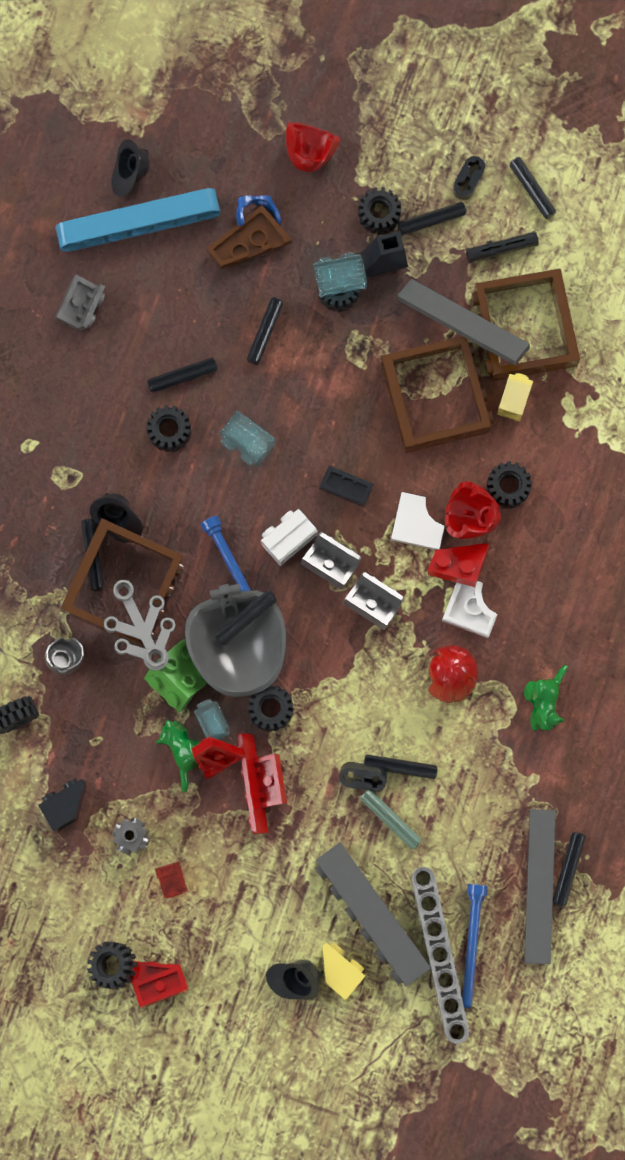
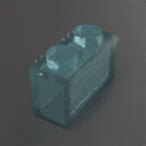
M349 252L343 254L338 259L332 260L331 257H324L319 259L317 263H313L319 297L367 288V278L361 254L355 255V253Z
M238 410L219 432L222 439L221 443L231 451L236 449L240 452L241 459L249 465L255 463L259 466L276 445V439Z
M209 699L197 705L198 709L194 712L206 738L213 737L220 740L230 735V727L218 702H212Z

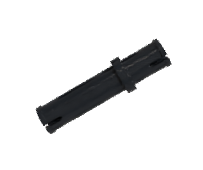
M536 231L495 242L490 240L486 241L484 245L466 248V256L469 263L486 258L492 260L496 259L498 255L538 246L539 240Z

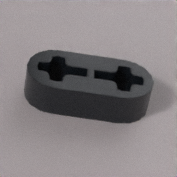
M471 156L465 161L453 185V194L456 198L467 200L474 194L485 172L486 166L482 158ZM477 164L478 170H475L473 175H469L471 167ZM465 181H468V190L461 192L460 186H463Z
M347 762L341 766L339 780L341 784L349 788L380 791L386 786L387 772L380 766ZM349 772H354L353 778L348 777ZM374 775L379 776L378 782L373 781Z

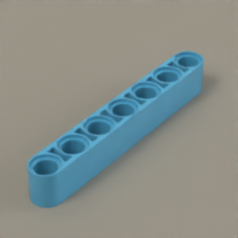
M207 188L64 221L57 224L55 228L60 250L70 252L212 219L219 216L221 211L215 189Z

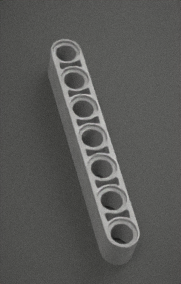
M419 867L411 876V884L429 966L431 967L430 970L443 1030L450 1042L460 1044L468 1038L469 1028L435 875L430 868ZM419 872H425L429 875L430 882L428 885L421 886L417 883L416 875ZM431 897L435 901V908L432 911H426L422 908L421 902L423 898ZM431 922H436L441 927V932L437 937L430 936L427 932V926ZM437 947H441L446 951V959L443 962H437L433 958V951ZM442 973H448L452 977V983L447 988L439 985L438 978ZM449 998L455 999L458 1004L457 1010L452 1014L447 1013L444 1009V1003ZM455 1024H459L463 1028V1036L459 1039H453L450 1036V1028Z

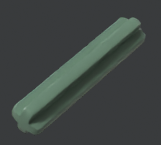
M367 790L361 796V801L410 849H415L421 843V838L374 792Z

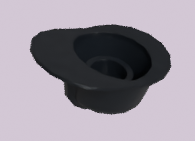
M124 140L119 146L117 160L112 174V189L118 197L128 195L133 189L135 182L146 176L149 170L148 150L137 147L136 143L132 140Z
M105 493L102 498L95 500L91 504L89 513L98 525L101 519H104L137 535H142V522L131 510L129 501L124 496L115 493ZM107 531V533L117 541L123 543H132L124 538H121Z
M299 959L292 963L273 964L267 970L266 981L270 989L282 998L313 1000L318 996L321 976L324 971L322 968H317L309 960Z

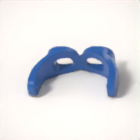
M243 196L238 198L236 211L238 226L244 225L243 209L251 204L262 205L271 213L273 219L280 224V214L271 196Z

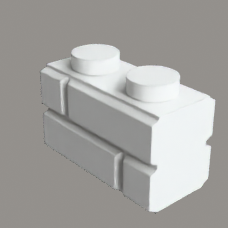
M299 509L294 513L292 510L287 512L281 518L282 523L276 528L271 526L262 534L261 545L280 566L318 535V530Z

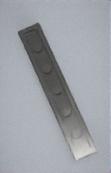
M413 279L397 295L398 301L515 366L530 349L529 343Z
M529 810L524 963L551 964L556 810Z

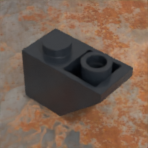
M400 231L376 237L356 258L361 279L408 268Z
M74 778L63 785L65 789L57 794L53 791L42 798L43 802L38 805L55 833L78 820L87 787L83 779L77 780Z

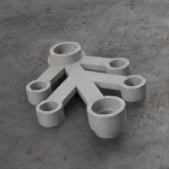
M120 580L114 585V596L117 600L124 603L134 626L120 622L117 618L110 616L105 619L104 628L109 633L117 631L140 639L145 649L129 644L126 639H119L115 642L117 654H130L143 659L145 666L150 670H161L168 663V653L165 650L169 635L175 630V621L168 617L161 621V632L155 644L151 633L159 612L164 608V599L158 595L150 599V609L144 622L132 598L134 593L133 585L127 580ZM125 588L128 590V594L121 596L119 590ZM154 600H159L162 605L156 608L152 603ZM109 621H114L116 623V627L112 629L108 628L107 623ZM165 622L172 623L173 627L169 630L164 629L163 624ZM120 643H125L127 648L124 651H120L117 646ZM159 655L161 660L155 663L151 660V657Z

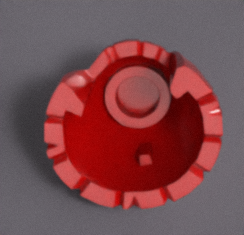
M289 122L286 127V146L289 158L298 170L304 172H314L324 166L336 152L341 142L338 136L325 130L321 131L320 128Z
M466 481L461 482L458 488L456 487L453 490L445 511L447 514L445 515V526L448 527L447 532L452 537L470 539L486 535L495 530L501 520L500 509L496 500L485 489L473 482Z
M457 645L442 646L434 650L437 656L429 664V675L433 682L428 691L441 702L456 703L464 700L465 697H468L473 692L478 680V666L474 657L467 649Z

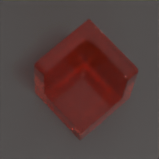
M181 862L155 868L165 899L189 892Z

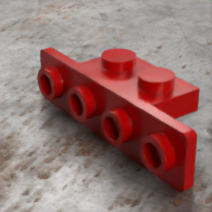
M238 734L237 747L242 748L244 758L241 759V774L245 781V800L250 814L248 819L249 826L253 834H266L269 830L265 808L287 804L280 755L271 754L257 757L254 735Z

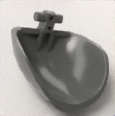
M229 584L221 585L219 589L209 591L211 599L197 605L190 612L185 626L187 649L201 676L215 690L233 697L253 695L268 688L281 671L286 648L284 620L278 605L274 603L227 644H220L215 638V634L263 594L260 591H240L239 584L231 586Z

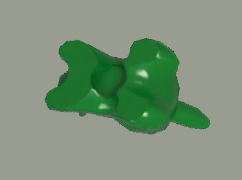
M563 665L557 671L554 679H539L537 682L530 681L525 686V700L534 705L530 717L533 731H538L539 728L550 731L559 723L565 721L556 714L555 705L559 695V685L568 670L567 665Z
M167 720L165 722L166 726L162 727L159 739L155 743L170 746L174 760L180 768L181 790L185 793L189 786L188 772L198 765L191 749L200 744V741L190 740L186 728L179 721L171 722Z

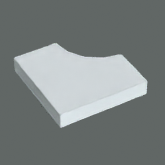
M402 492L391 541L439 550L444 525L435 522L429 516L426 509V497Z
M477 581L476 587L456 583L442 621L489 638L497 614L489 610L483 601L481 593L483 583Z

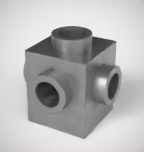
M132 817L131 821L124 819L122 823L118 822L112 833V836L115 837L113 842L118 844L117 850L129 856L132 852L139 854L140 850L144 851L150 841L149 831L144 828L146 823ZM128 831H133L135 834L132 840H127L125 837Z

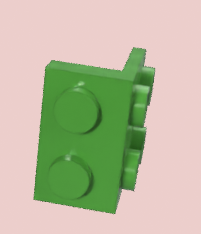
M185 639L167 652L168 663L163 669L158 671L149 670L144 678L150 687L156 690L179 713L186 708L193 695L208 684L195 667L189 655Z

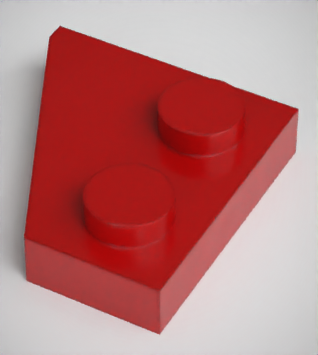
M482 543L435 550L428 568V575L476 587L489 550V544Z
M213 737L203 739L200 744L191 749L195 761L198 763L201 771L203 770L205 778L208 780L244 758L242 748Z
M133 961L138 963V967H133V971L137 973L135 976L131 975L130 978L133 980L132 985L141 1009L189 991L181 965Z

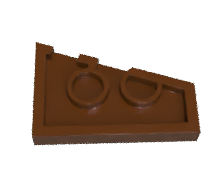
M261 205L244 219L243 226H238L237 224L207 247L206 250L219 267L224 269L292 244V239Z

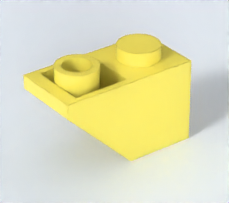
M509 374L497 415L520 422L533 381L523 374Z
M334 942L331 945L325 943L323 945L326 984L346 1000L365 977L361 973L364 968L354 959L350 962L342 956L345 951Z

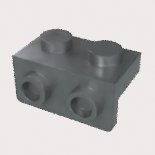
M74 275L54 319L79 332L87 327L90 328L96 317L93 314L96 306L99 307L104 300L105 294L103 290L105 286L102 284L95 285L78 275Z
M320 532L315 543L302 558L300 564L342 590L355 573L361 557L353 550L335 541L331 536Z
M362 572L357 583L344 599L343 604L385 630L398 612L404 597L396 590L378 581L374 576Z

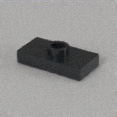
M329 465L319 489L364 508L374 484Z

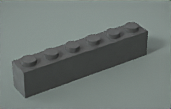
M341 842L315 860L318 864L315 870L322 880L328 878L333 886L330 888V891L338 901L343 899L348 907L344 909L353 922L355 920L359 921L363 927L359 930L368 943L374 942L378 948L374 951L383 964L388 962L393 970L390 974L398 985L403 983L406 987L431 969Z

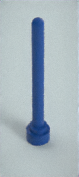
M218 516L206 519L200 525L205 534L207 533L209 537L212 536L236 584H239L240 591H251L221 534L222 529L220 526L222 523Z
M467 885V894H469V900H471L462 995L465 1009H469L472 1006L481 901H484V896H487L488 886Z

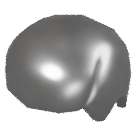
M60 637L49 644L45 651L46 665L54 673L60 675H69L79 669L84 659L83 646L76 638L64 639Z

